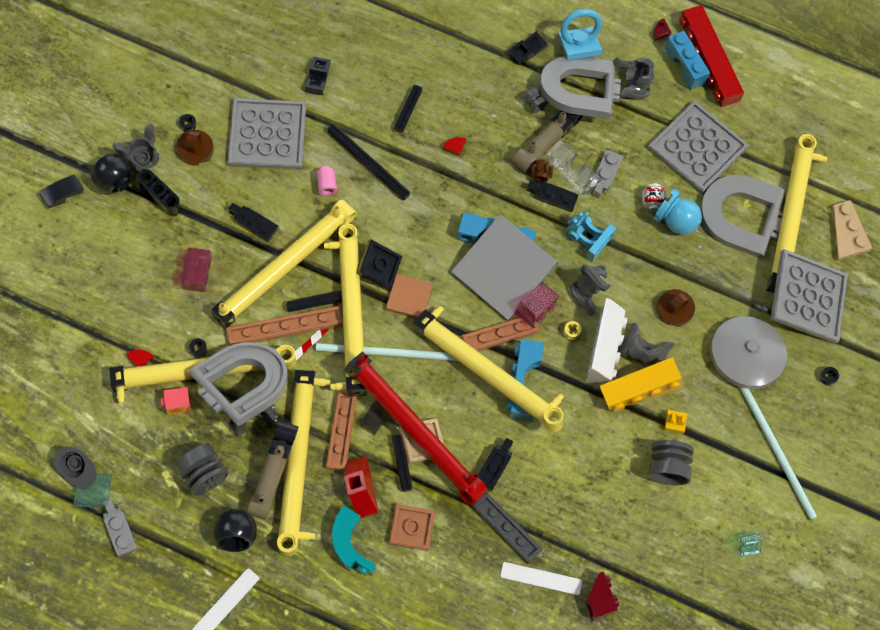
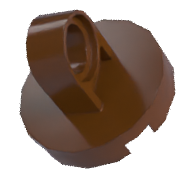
M201 130L185 132L180 136L176 145L180 159L186 164L197 166L199 165L198 163L204 161L206 163L213 156L214 152L211 137Z
M678 289L666 291L660 296L657 304L659 318L665 324L676 325V327L686 325L692 319L695 312V303L692 297Z

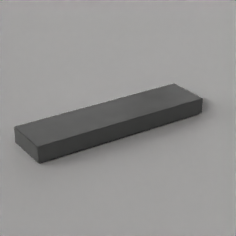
M487 492L472 505V508L527 564L543 551L533 538Z

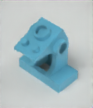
M580 212L578 216L574 215L568 221L569 226L565 230L568 232L570 239L578 241L589 249L586 258L593 262L614 236L616 227L610 224L606 230H599L591 224L592 220L588 217L589 212ZM585 230L593 235L591 240L582 235Z

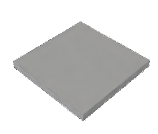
M233 98L228 166L302 170L306 102Z
M694 100L648 145L647 149L703 194L748 149L749 144Z
M500 214L451 272L507 320H510L558 262Z
M786 249L782 250L780 253L771 320L834 344L838 343L848 274Z

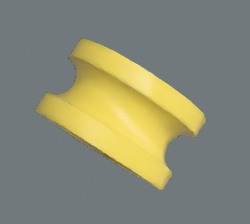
M575 321L568 322L563 330L566 339L576 340L579 338L581 326ZM572 327L575 328L576 334H574V332L573 334H570L569 330L572 329Z

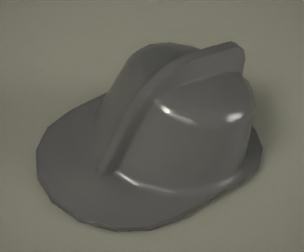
M67 446L61 448L54 457L55 468L72 485L85 489L94 484L97 470L84 451Z

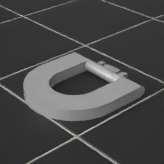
M566 56L554 59L544 67L540 79V90L543 97L552 106L561 111L609 119L612 117L613 102H619L621 79H615V66L612 60L591 57L567 60ZM570 75L605 79L604 98L570 93L562 87L560 81Z
M730 175L720 178L707 189L700 207L702 223L707 232L721 244L758 258H763L770 238L776 240L778 237L777 233H779L783 212L779 211L785 190L744 175ZM740 196L769 206L770 210L762 234L759 235L730 224L722 214L721 206L723 201L729 197Z
M254 342L238 343L226 347L189 371V374L202 387L197 391L202 396V399L213 408L215 413L223 410L237 426L244 424L277 402L285 392L288 383L287 367L283 357L273 348ZM241 365H255L265 371L266 377L263 383L233 403H230L212 384L218 378Z

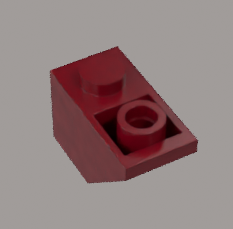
M604 571L597 575L585 601L592 621L615 614L618 611L617 607H619L616 595H612L610 589L612 587L609 576H605Z

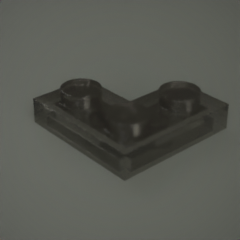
M377 400L374 401L359 422V426L373 436L378 433L385 421L399 429L398 423Z

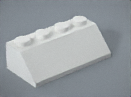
M608 298L605 299L600 312L586 382L598 385L611 382L616 378L617 370H614L615 363L618 364L620 359V352H617L618 346H622L624 339L621 331L622 328L625 329L627 324V318L624 317L626 310Z

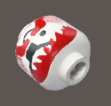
M653 183L643 189L642 205L650 212H657L664 200H666V190L660 184Z

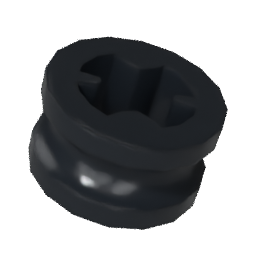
M185 114L179 119L182 131L187 132L196 129V119L193 115Z
M196 338L189 344L192 356L200 358L206 355L208 349L203 339ZM201 344L202 350H197L196 352L194 346Z
M826 367L820 374L821 382L827 386L834 385L839 379V372L834 367ZM831 373L833 378L829 380L828 376L826 377L825 375Z

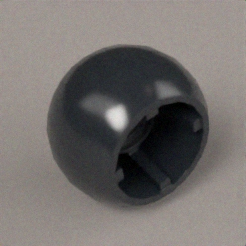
M108 153L101 157L91 170L93 184L104 193L115 194L118 191L121 192L131 182L132 168L129 162L123 156L116 153Z
M231 509L221 513L215 520L212 530L213 538L222 550L228 552L245 551L256 540L257 525L249 513L241 509Z

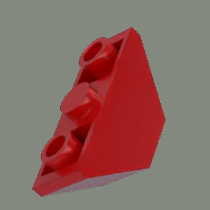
M367 456L348 461L344 478L348 496L356 513L361 516V519L378 514L379 511Z

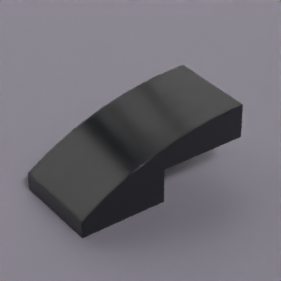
M535 32L525 41L521 40L508 52L519 64H522L547 48L548 44Z
M313 56L305 92L323 95L331 60Z
M74 174L46 187L39 192V195L49 209L65 203L66 198L83 193L84 188Z

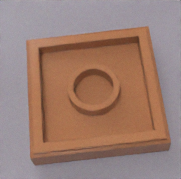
M396 274L386 310L417 318L427 308L433 284Z
M396 504L389 545L429 551L435 511Z

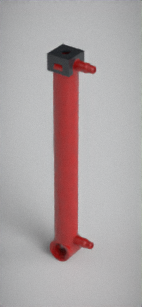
M362 351L347 364L344 371L352 379L356 378L459 490L463 501L469 505H474L487 492L486 485L478 478L477 474H470L370 365L372 360Z

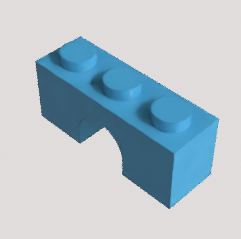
M685 31L668 37L665 50L673 62L677 60L681 62L683 67L682 77L689 89L692 90L706 84L710 72Z

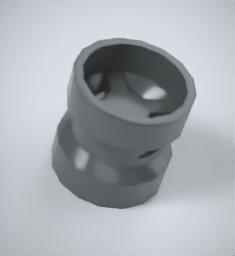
M537 87L529 90L523 97L524 101L531 105L534 113L540 112L548 104V101L541 96V92Z

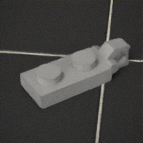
M606 150L593 179L592 185L596 187L592 196L600 198L603 189H610L622 162V155Z
M112 499L105 501L104 504L108 513L103 514L104 522L118 558L138 550L124 512L121 508H115Z

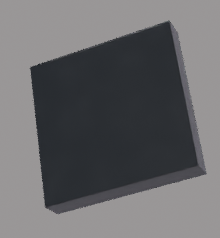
M370 239L367 242L356 274L386 290H390L403 256Z

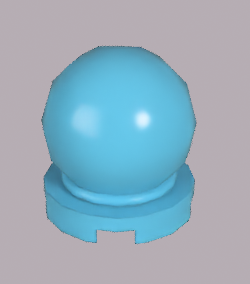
M674 188L670 192L671 196L668 201L664 200L653 219L658 223L665 220L667 227L672 232L679 235H688L699 228L702 220L701 210L694 201L687 198L680 199L681 192Z

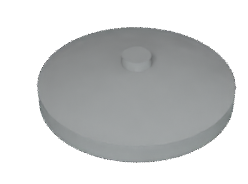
M742 316L729 319L717 329L711 340L710 355L713 365L724 379L738 387L747 389L766 387L778 379L786 366L787 349L781 335L770 324L758 318Z

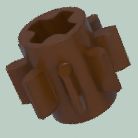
M537 160L536 164H532L530 176H534L535 181L547 182L548 178H552L553 166H549L548 161Z

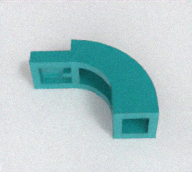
M343 506L333 524L332 541L334 552L340 563L348 571L351 572L353 567L357 566L356 570L365 576L367 574L372 576L376 571V565L357 553L351 544L352 533L360 523L361 516Z

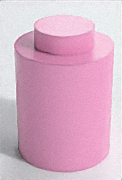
M329 166L321 167L316 172L319 194L322 196L336 194L335 170Z

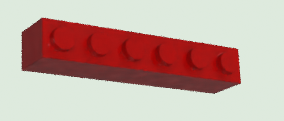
M703 5L683 10L679 18L680 26L684 28L686 35L710 72L707 84L714 92V99L719 103L720 107L740 102L744 91Z

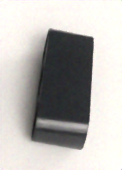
M142 169L138 172L137 180L140 189L167 215L177 216L181 212L179 197L151 170ZM158 191H163L161 194H155ZM170 203H176L174 206H168Z

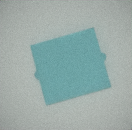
M97 474L94 484L89 488L80 489L76 487L74 507H89L92 509L93 507L108 506L112 475Z

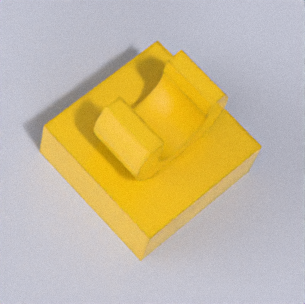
M668 410L664 431L684 434L687 413Z

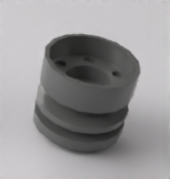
M674 440L654 442L652 444L653 452L651 458L655 461L650 464L649 478L655 482L667 485L689 484L691 482L692 468L688 464L693 462V446Z
M210 443L202 444L190 450L175 464V468L181 478L188 479L186 485L188 488H191L190 491L193 496H200L221 484L229 475L226 467H223L222 461H216L218 455Z

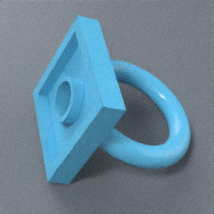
M580 9L572 12L563 20L560 32H558V38L567 60L602 55V48L597 38L602 28V19L597 12L590 9ZM588 16L595 21L594 28L588 27L567 31L569 24L576 18Z

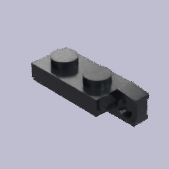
M530 180L526 190L533 193L534 197L538 198V201L569 212H573L579 196L575 192L543 181L535 182Z
M232 203L228 208L229 213L235 216L234 220L239 226L268 243L279 229V225L246 206L241 208Z
M508 438L505 439L502 446L496 445L478 474V478L486 485L487 490L491 492L513 454L509 451L513 441Z

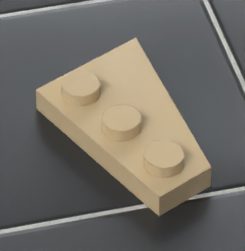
M851 200L835 204L832 207V215L836 235L837 261L870 252L873 248Z

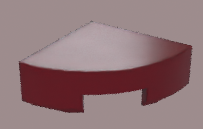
M661 19L654 28L653 38L655 41L671 36L672 32L665 19Z

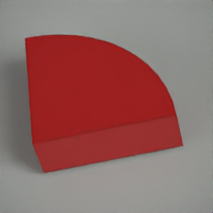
M452 138L443 145V150L460 156L467 138Z
M141 349L126 353L128 359L136 367L145 366L154 358L150 352Z

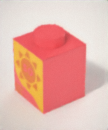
M188 387L164 390L161 405L162 409H166L168 415L192 412Z

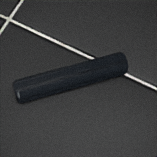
M413 85L394 125L395 131L400 133L404 131L421 95V86Z
M334 291L286 302L288 312L341 302L342 293L341 291Z
M401 434L393 435L392 442L402 492L412 491V483Z

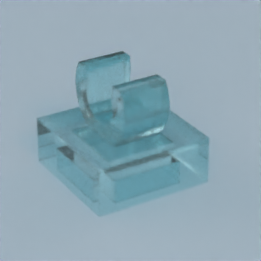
M750 531V535L746 536L740 533L739 552L741 556L761 553L762 537L760 533L755 534L753 531Z

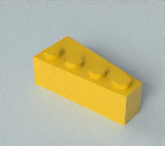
M672 357L600 385L609 411L614 410V412L624 409L625 406L638 404L643 400L683 388L680 372Z

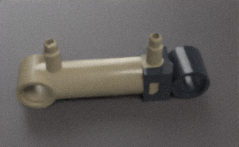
M558 111L551 118L550 123L525 148H521L515 154L512 162L522 171L528 173L532 168V164H536V161L560 138L563 139L571 131V128L579 123L583 115Z
M282 420L279 421L247 513L264 520L267 519L299 426Z

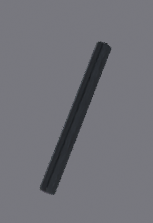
M335 124L328 127V133L402 200H406L410 196V191L339 127Z

